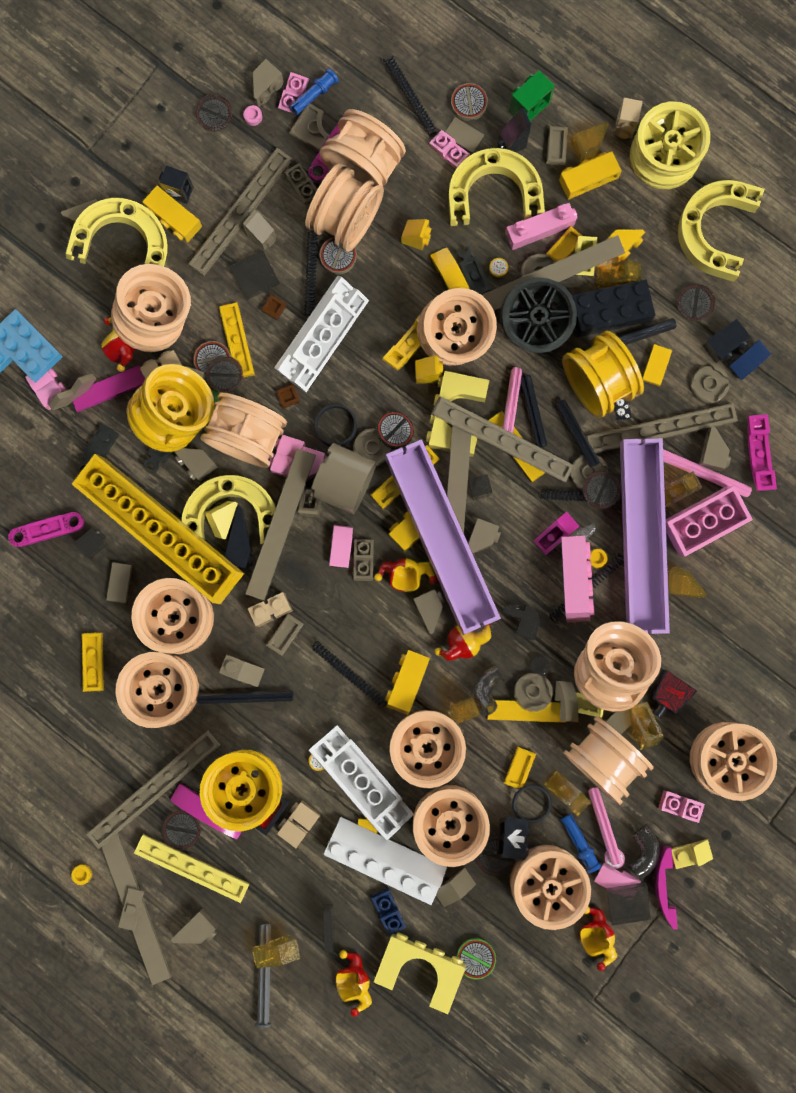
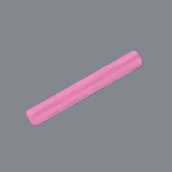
M513 367L511 370L503 429L512 434L522 369Z
M599 788L589 789V796L612 865L620 864L622 860Z

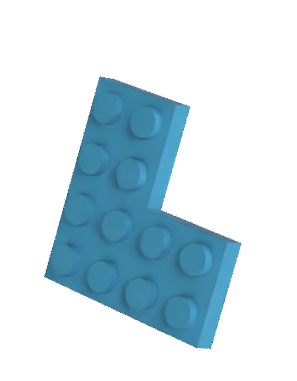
M16 309L0 323V373L14 361L36 383L63 357Z

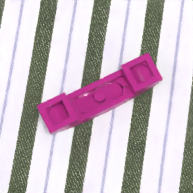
M768 414L748 416L749 458L757 491L777 489L775 470H772L768 434L770 433Z
M181 783L178 785L170 799L172 803L214 829L238 839L242 831H230L213 823L206 815L197 792Z
M663 846L655 869V892L659 908L671 928L678 929L676 908L672 905L668 906L665 869L673 868L672 848Z

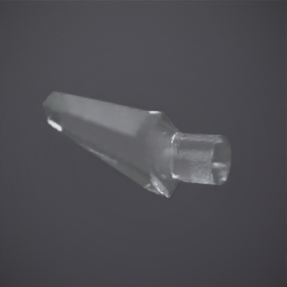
M593 523L577 531V535L574 536H585L587 540L595 531V524Z

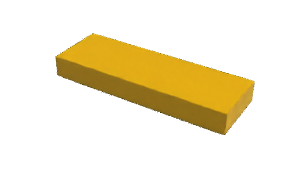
M103 633L82 634L83 692L104 691Z

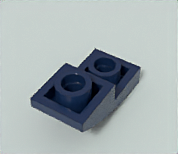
M758 340L729 366L742 380L763 363L771 353Z
M389 888L371 896L388 936L406 928V924Z

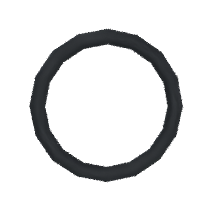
M536 784L521 787L515 793L512 800V809L518 819L528 820V824L544 820L552 808V799L549 792L544 787ZM536 788L541 790L547 797L548 807L545 813L537 819L523 818L517 811V798L527 789Z

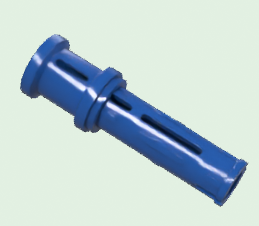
M326 69L325 74L319 79H315L313 86L289 106L292 113L298 115L320 94L327 93V89L331 85L338 83L337 75L331 69Z
M572 814L560 819L577 848L578 858L583 861L587 869L586 873L590 874L603 866L602 863L598 862L593 853L594 849L591 846L589 847Z

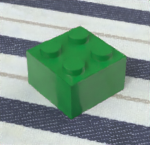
M540 70L535 74L532 73L521 87L517 86L511 93L509 112L514 116L519 109L524 108L531 121L551 103L555 85Z

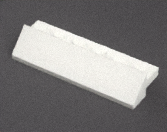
M337 276L274 369L282 374L283 378L307 392L369 300L358 289L353 288L345 279Z
M338 725L308 750L386 841L414 815L402 801L401 796Z
M340 817L324 852L325 856L429 905H432L437 891L441 887L447 866L436 864L426 856L388 839L386 841L381 835L369 831L343 817Z

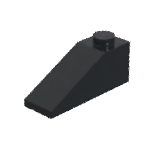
M524 108L519 109L500 132L497 142L498 148L519 152L527 147L531 122Z
M237 507L225 558L236 567L248 570L249 566L253 565L254 555H252L253 551L244 510Z

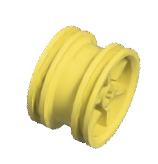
M682 102L661 103L648 111L640 122L630 148L631 166L638 178L647 185L657 189H673L689 181L698 169L710 144V130L704 116L694 107ZM652 139L654 143L649 144L648 140ZM676 160H678V161L680 162V164H679V165H675V164H673V162H675Z

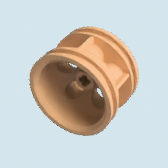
M348 109L338 122L340 133L325 142V145L320 150V157L330 170L335 165L342 163L346 165V168L354 170V179L365 184L371 180L375 182L376 186L380 185L383 187L386 185L396 165L399 164L406 152L405 146L400 138L378 119L365 112Z
M219 393L218 400L220 402H215V410L210 422L204 428L206 434H202L200 439L212 448L233 458L255 466L268 468L270 466L268 459L273 458V448L278 436L283 434L282 428L286 427L287 421L276 412L251 400L229 393Z

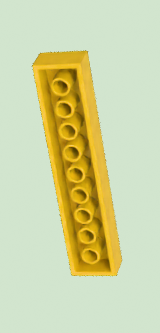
M94 454L72 483L75 488L212 603L221 604L244 575L240 569L105 457Z

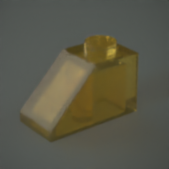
M608 121L573 135L571 144L579 162L587 159L590 161L596 157L608 130Z
M629 259L597 268L598 287H613L642 280L641 264Z
M694 471L664 487L665 508L703 488Z
M672 567V569L667 570L668 594L694 598L706 597V592L690 572L684 571L682 567Z
M472 696L449 705L451 708L448 710L450 718L453 721L456 720L457 724L480 716Z
M648 702L637 704L629 709L632 734L640 751L658 745L664 735Z
M558 771L544 784L577 816L591 803L580 790Z
M289 935L252 948L256 968L281 966L301 959L297 940Z

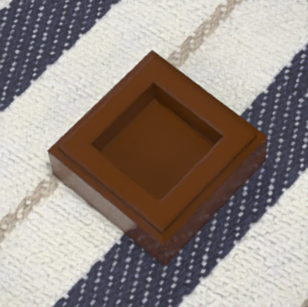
M270 294L261 311L278 321L287 303Z
M294 384L276 390L283 409L301 402Z

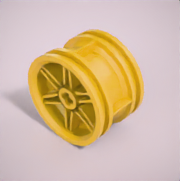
M604 331L600 336L594 337L591 342L592 347L583 351L580 348H575L571 353L565 354L562 358L565 374L574 393L586 410L598 419L604 417L605 414L613 412L616 401L622 398L629 402L643 394L644 391L643 379L633 356L625 344L610 331Z
M176 364L162 365L153 370L145 379L143 385L132 395L127 406V419L136 437L147 446L163 452L178 451L186 447L210 421L215 407L214 397L205 380L193 370Z
M238 750L216 759L204 773L200 784V800L206 815L213 823L230 831H246L262 824L275 811L282 796V779L276 765L264 754L253 750ZM234 766L239 768L238 774L232 772ZM253 770H257L259 772V776L254 778L252 777L251 772ZM220 782H224L226 784V788L224 790H221L219 788ZM245 784V788H248V791L242 794L239 787ZM260 789H264L266 791V795L264 797H261L258 794V791ZM230 801L233 807L231 809L226 808V802ZM251 805L253 808L252 812H246L245 807Z

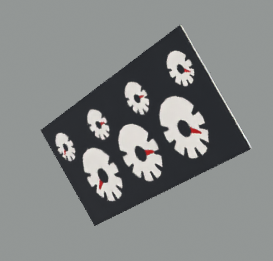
M621 398L615 402L616 420L631 419L630 401L628 402Z

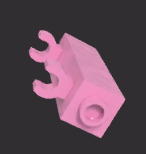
M570 203L563 204L555 209L508 226L505 235L511 249L515 250L569 229L570 226L574 227L577 213L574 208H571Z

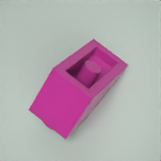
M566 512L540 534L534 542L547 555L562 542V537H568L579 525Z

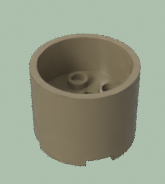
M333 443L327 452L329 456L325 457L318 469L311 488L315 491L310 496L354 515L368 489L377 462Z

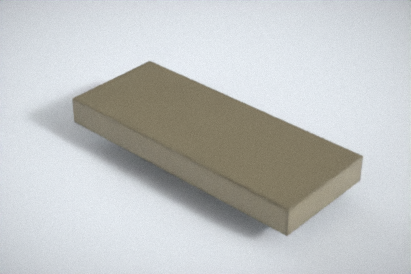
M128 888L118 927L134 931L145 891Z

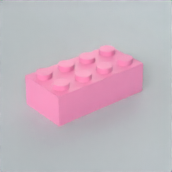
M726 486L665 519L666 533L678 556H687L753 519L736 486Z
M585 536L562 537L567 622L591 621L590 615H594L593 599H589V596H593L592 580H588V578L592 577L591 561H587V559H591L590 542H586Z

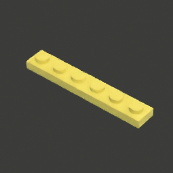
M145 834L142 835L134 852L138 856L239 903L242 902L250 884Z

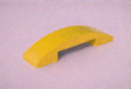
M447 247L430 255L448 290L454 288L470 289ZM455 305L457 311L460 312L461 307L459 305Z
M419 316L400 341L382 359L397 371L421 347L417 335Z

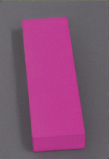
M136 366L93 384L87 392L73 401L76 411L80 412L141 387L145 381V377L140 369L141 366Z

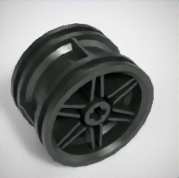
M539 277L528 279L516 285L505 297L500 313L501 326L507 338L517 347L529 352H548L560 347L572 334L576 324V305L572 295L559 282ZM539 292L541 298L539 300L534 299V293ZM553 301L558 303V307L555 309L550 306ZM519 303L524 304L525 307L523 310H519L517 308V305ZM537 310H540V313H543V317L540 318V321H537V318L533 317V314L537 313ZM552 321L558 322L557 328L551 326ZM520 322H523L525 324V328L523 330H520L518 328V324ZM540 331L542 333V337L540 339H537L535 337V332Z

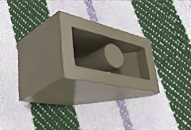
M254 210L245 220L243 226L247 237L265 250L274 244L276 233L259 212Z
M710 427L707 430L699 465L721 472L728 468L731 457L729 456L730 450L716 427Z
M479 518L477 519L468 543L472 554L487 549L494 542H498L501 534L498 531V525Z
M435 589L414 599L429 635L434 633L443 608L442 603H444L441 593H436Z
M226 655L219 673L258 687L265 669Z
M202 908L171 941L172 943L201 944L206 939L209 942L217 934L215 930L218 924Z

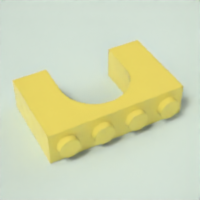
M444 371V376L439 377L438 387L441 390L440 395L436 394L434 405L440 396L451 402L460 398L485 402L489 380ZM431 415L430 424H433L432 431H428L426 442H429V448L450 452L452 428L447 422ZM472 435L470 457L474 455L477 438Z
M402 933L392 934L374 983L392 990L401 967L407 961L416 958L424 959L434 966L438 975V984L429 1007L448 1014L464 974L466 964H463V960L456 956H452V958L445 956V952L442 950L426 948L427 945L421 941L416 940L412 942L408 940V936Z

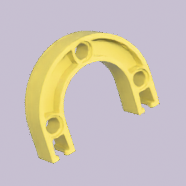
M491 148L478 151L467 157L458 166L451 179L449 188L450 226L458 225L454 211L461 210L464 211L462 216L464 225H469V189L477 179L487 174L505 175L518 185L523 199L524 220L532 218L529 205L538 206V215L545 212L543 188L538 172L526 158L511 150ZM495 159L497 162L490 163L488 160ZM532 191L535 192L537 195L533 197L530 196L528 193ZM460 197L463 201L456 202L454 198Z
M723 180L704 186L691 197L679 220L678 238L683 253L696 268L709 275L732 282L738 278L740 274L738 269L742 266L744 258L720 252L711 247L702 235L701 219L707 210L720 205L732 206L755 213L760 206L761 201L758 200L763 196L764 189L739 181ZM733 192L739 193L741 197L735 196ZM746 196H747V197L755 198V200H757V202L746 198ZM687 216H692L694 221L689 220ZM713 261L719 262L720 266H715ZM725 265L733 266L737 271L727 269Z
M109 198L98 201L86 208L79 215L73 226L66 251V259L74 260V256H72L74 246L82 247L83 254H79L78 258H80V263L85 264L94 234L104 225L119 222L133 226L144 237L148 250L145 264L165 266L167 256L165 231L157 217L149 209L135 201L123 198ZM130 209L133 211V214L126 215L123 211ZM83 233L87 237L84 240H80L76 236ZM153 255H159L161 257V260L154 261L151 257Z
M235 475L219 476L200 485L189 497L183 510L182 522L188 527L190 524L196 523L197 529L195 533L203 540H205V512L214 503L227 497H238L250 502L258 515L260 544L263 546L266 530L270 527V525L264 523V519L269 515H274L276 506L269 494L256 482ZM231 482L232 488L225 491L223 489L224 484Z

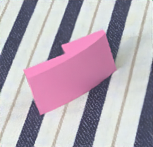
M291 72L278 108L292 113L289 106L305 93L309 78Z
M443 130L429 142V145L455 169L470 156L467 151L456 144L454 138Z
M334 525L329 566L348 568L353 527Z
M664 790L658 809L699 823L705 804Z
M604 863L594 882L618 894L633 898L641 880L626 871L621 873Z

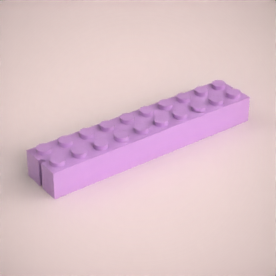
M663 438L644 439L643 441L641 439H624L620 442L626 623L633 624L650 634L670 633Z
M422 439L407 445L404 451L400 448L386 454L385 460L462 635L501 619Z

